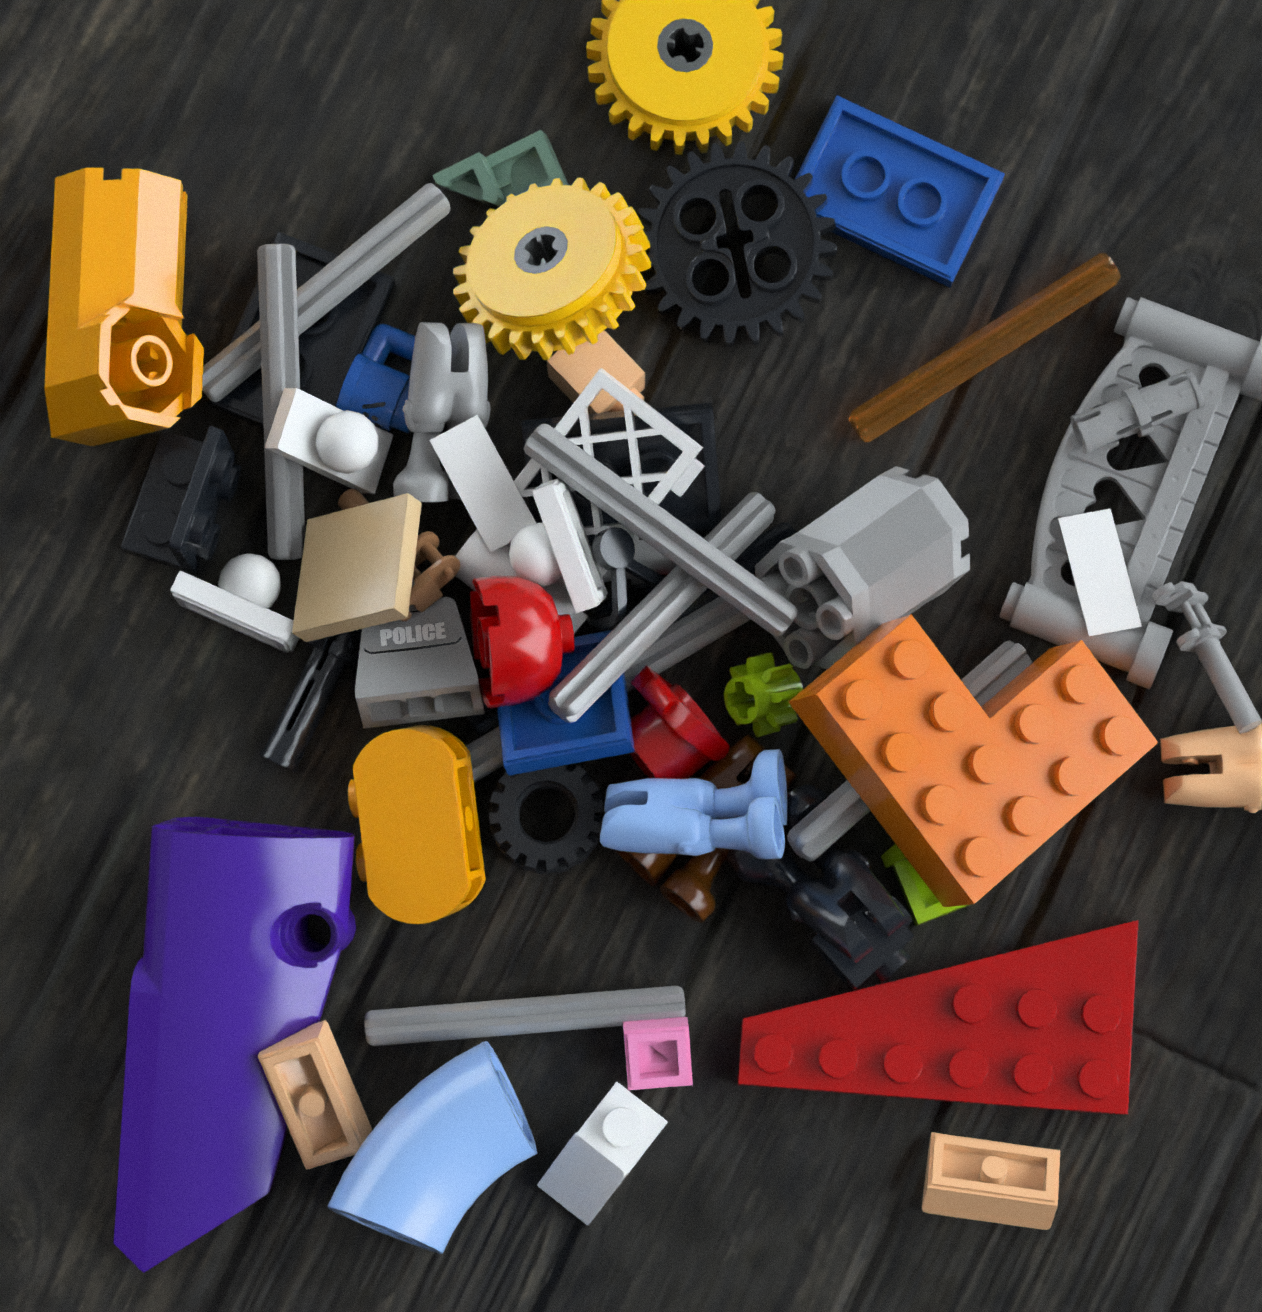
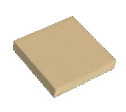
M406 493L307 519L292 628L294 635L305 642L408 618L422 506L419 500Z

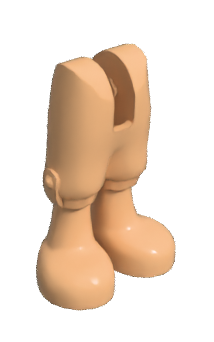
M1262 723L1256 728L1241 734L1236 726L1194 731L1160 739L1161 761L1163 763L1188 765L1208 763L1210 768V774H1191L1164 779V803L1196 807L1244 808L1245 811L1250 813L1262 810Z

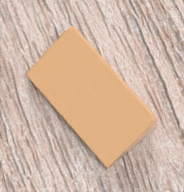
M327 1021L314 1023L259 1052L258 1059L305 1169L308 1170L355 1155L364 1140L372 1132V1128Z
M931 1132L922 1211L928 1214L1048 1230L1052 1226L1058 1207L1060 1150Z

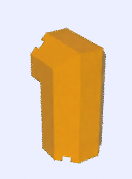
M83 168L55 178L44 386L51 438L96 446L168 429L180 419L176 416L183 409L191 408L202 398L204 347L195 333L186 335L182 329V319H184L182 308L188 196L186 191L183 192L181 180L143 169L122 168L121 180H103L104 168Z

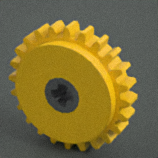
M602 0L601 12L607 19L592 18L591 34L600 40L589 41L586 46L587 58L599 61L588 66L589 82L603 83L595 90L597 104L604 105L613 102L614 104L609 110V121L615 125L627 118L630 121L628 138L635 140L645 131L651 134V149L655 151L662 145L664 139L673 140L676 155H682L686 141L694 140L701 154L707 153L709 137L715 135L725 146L730 145L732 142L731 127L736 125L746 133L751 131L753 119L749 111L752 110L765 115L768 111L769 100L762 92L777 93L780 78L771 72L782 70L784 54L772 49L781 45L782 32L781 29L776 28L766 29L774 19L772 6L757 10L756 6L760 0H619V2L617 0ZM683 49L687 56L695 55V61L687 63L682 55L674 57V51Z
M560 178L553 179L549 186L538 187L535 183L531 184L528 191L517 196L511 193L506 196L507 202L496 210L490 208L486 212L488 218L480 227L473 226L470 233L473 236L471 245L462 246L458 251L465 265L453 268V275L460 284L453 289V293L461 305L459 310L467 323L482 324L486 344L492 342L497 352L502 355L512 347L520 360H526L531 351H538L543 360H549L553 351L565 350L568 355L574 354L577 345L586 341L593 345L598 342L597 335L607 327L615 330L619 326L616 319L622 311H632L635 308V304L631 299L632 292L645 290L647 285L640 274L641 271L651 268V261L645 252L651 246L643 231L644 227L633 207H628L623 196L619 192L610 195L605 184L601 182L595 185L591 191L583 178H577L572 186L563 185Z

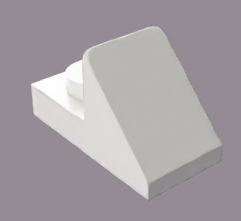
M616 1082L579 1131L575 1132L537 1186L588 1226L668 1121Z

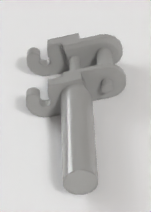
M1183 581L1176 585L1170 582L1158 588L1152 594L1155 604L1165 606L1168 611L1184 613L1192 630L1179 637L1176 643L1181 651L1197 654L1240 734L1246 733L1259 726L1262 720L1220 644L1219 639L1227 633V630L1224 626L1212 624L1202 606L1208 601V595L1205 592L1197 591L1193 583Z

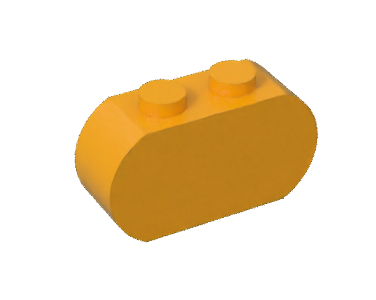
M412 726L392 730L377 736L361 750L353 765L354 779L350 780L348 785L349 807L352 815L355 818H359L362 843L358 844L356 849L358 875L361 881L367 882L370 900L384 914L392 919L408 924L430 923L467 907L478 896L486 881L470 751L455 735L434 726Z

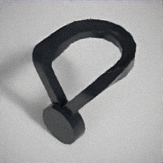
M618 527L600 531L595 536L592 544L595 561L600 567L611 570L612 597L595 608L586 619L592 632H599L614 626L624 618L627 602L649 594L665 578L633 559L635 554L633 539L626 530ZM626 572L644 581V583L626 589Z

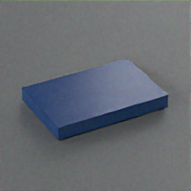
M836 96L795 179L804 174L811 173L813 183L806 196L826 194L827 205L816 214V217L835 218L836 227L831 231L832 233L950 288L993 202L1005 173L840 96Z

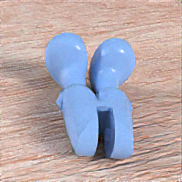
M780 749L760 752L753 763L749 781L731 788L717 789L713 783L696 778H646L609 784L606 791L605 814L602 819L600 843L603 847L636 853L699 856L714 851L715 848L749 852L759 859H780L785 848L783 825H787V783L782 752Z

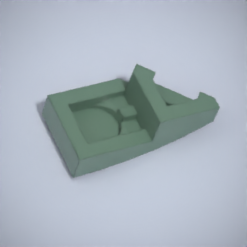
M542 130L487 157L478 152L432 175L435 183L440 187L496 209L507 202L506 196L511 193L515 196L528 191L529 185L534 183L538 187L549 186L553 179L560 178L563 185H569L548 136Z

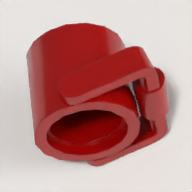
M647 665L630 681L649 703L631 718L635 752L629 753L647 778L689 779L712 760L719 761L727 755L730 749L729 744L720 736L705 713L680 685L676 683L674 685L670 684Z

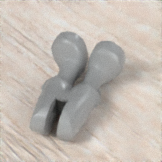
M419 323L413 348L408 399L405 400L403 406L406 426L411 432H414L407 465L393 482L394 497L409 493L420 502L448 501L449 498L461 500L446 470L442 471L440 459L429 440L443 432L445 422L447 431L476 415L480 418L484 428L488 424L491 407L490 402L487 400L488 361L485 333L482 324L458 323L449 335L448 328L443 323Z

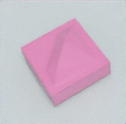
M688 1017L623 1022L628 1090L693 1085Z

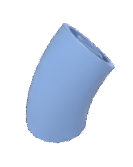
M488 1041L480 1043L445 1063L420 1081L388 1111L364 1140L344 1171L327 1206L328 1209L398 1240L443 1254L455 1228L477 1198L492 1183L514 1166L538 1154L536 1143L522 1106L501 1062Z

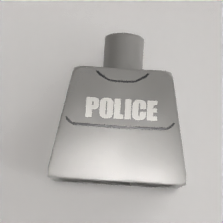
M414 579L412 580V587L415 585ZM441 597L423 612H420L411 605L409 611L412 616L408 621L397 620L362 629L355 698L364 729L485 714L477 671L455 599Z

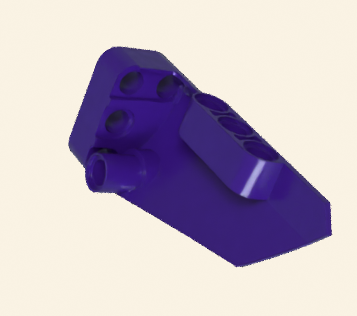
M177 817L152 826L144 955L135 966L130 988L114 1244L143 1273L270 1192L288 1126L258 1059V1054L298 1031L320 1022L341 950L347 948L353 940L356 931L355 917L349 907L355 835L352 833L207 817ZM312 914L321 916L329 924L331 938L328 945L320 944L311 937L308 922Z

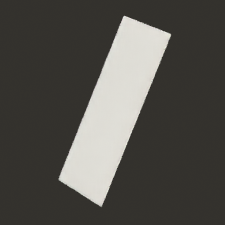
M478 415L429 440L490 553L509 544L522 528L536 523Z
M1111 508L1058 518L1089 637L1142 627Z

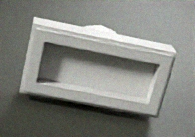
M284 388L265 448L345 486L357 489L361 493L375 494L393 434L374 426L363 414L349 410L343 411L297 388Z
M559 478L543 483L532 490L543 523L527 525L519 530L512 539L509 549L511 567L517 576L536 582L540 586L552 585L563 578L576 613L594 608L606 598L608 593L569 486Z
M249 553L238 555L228 561L221 570L218 587L181 570L179 571L170 591L180 606L286 653H289V651L293 652L298 643L299 637L292 633L294 620L269 610L279 597L281 580L275 565L264 556Z

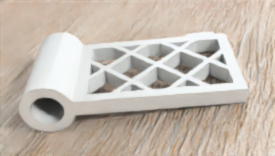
M602 368L598 370L554 428L566 437L576 422L580 420L582 436L568 437L567 439L576 445L583 444L584 451L593 458V443L628 439L632 475L621 478L629 484H634V488L644 494L643 483L660 481L648 496L657 505L661 503L670 490L681 497L705 467L695 458L703 448L701 445ZM602 389L623 404L626 431L591 435L588 407ZM634 414L651 427L636 429ZM663 435L683 451L668 471L642 474L637 438ZM532 458L514 481L522 497L533 496L532 490L536 487H527L540 470L543 483L552 480L551 472ZM569 486L570 491H576ZM591 502L594 525L584 526L586 535L595 534L596 536L600 531L618 527L626 530L632 539L636 534L619 522L603 524L602 510ZM476 529L455 556L461 564L456 577L476 591L472 583L474 578L517 576L510 564L509 549L511 542L490 553L478 529ZM597 563L601 577L603 578V576L606 574L608 570L600 567V565ZM562 578L552 585L541 586L552 596L558 615L570 614L575 635L588 618V615L583 611L575 612L564 579Z

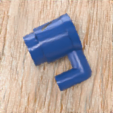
M387 324L377 325L372 330L362 353L357 354L340 390L336 407L343 411L349 410L363 414L375 426L390 431L392 428L409 434L411 431L405 423L403 406L405 400L408 399L410 375L388 367L384 363L389 352L412 361L415 335Z

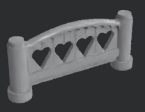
M1127 297L1114 329V333L1125 336L1124 345L1098 377L1075 414L1109 403V401L1121 397L1122 390L1131 386H1136L1138 390L1141 389L1139 373L1149 366L1160 368L1168 378L1186 369H1191L1202 390L1205 406L1153 426V433L1146 435L1165 460V463L1124 471L1113 469L1107 462V453L1112 448L1119 446L1118 440L1089 454H1085L1076 439L1072 424H1069L1052 463L1040 503L1033 542L1031 577L1025 586L1015 582L1012 583L999 617L1010 621L1009 626L1059 646L1083 640L1097 661L1128 672L1126 681L1150 689L1173 633L1172 629L1149 621L1156 605L1152 594L1164 585L1239 393L1262 402V336L1260 341L1145 298L1141 297L1137 301ZM1111 480L1120 487L1143 518V520L1115 525L1142 627L1089 637L1076 586L1067 584L1061 576V568L1069 562L1058 518L1083 514L1089 505L1096 503L1093 493L1094 486L1099 481Z

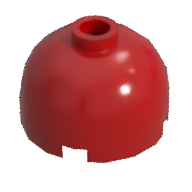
M520 576L474 578L472 583L476 591H470V621L474 658L480 659L483 669H489L491 676L478 679L484 703L488 708L516 705L534 700L548 691L561 673L563 653L574 652L575 642L570 614L558 615L552 596L536 582Z

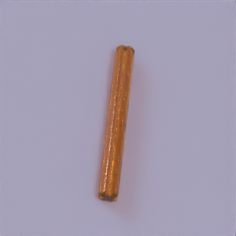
M1099 253L852 410L849 417L852 428L864 442H871L1117 285L1121 277L1117 266L1106 253Z

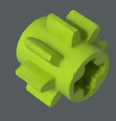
M765 653L749 657L746 664L730 668L729 671L732 679L725 687L724 701L728 713L735 720L737 726L753 723L755 736L760 737L780 731L781 726L797 722V714L789 704V701L803 690V686L798 674L792 669L793 666L791 664L775 667L772 653Z

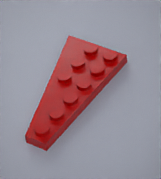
M1138 920L742 1019L737 1085L1128 1115Z

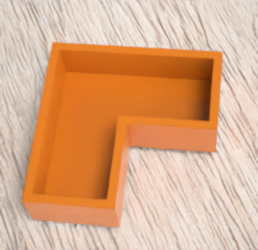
M912 614L882 623L789 701V704L943 907L971 905L979 901L1158 743L1083 640L1049 648L983 706H980Z

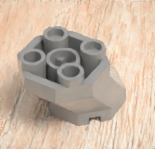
M895 466L871 480L799 532L780 541L755 565L756 577L795 605L798 610L796 618L784 634L779 637L774 636L794 666L807 669L816 665L828 669L882 623L912 614L929 601L947 591L970 570V553L961 558V541L969 537L968 519L938 478L924 474L915 479L905 476L910 470Z

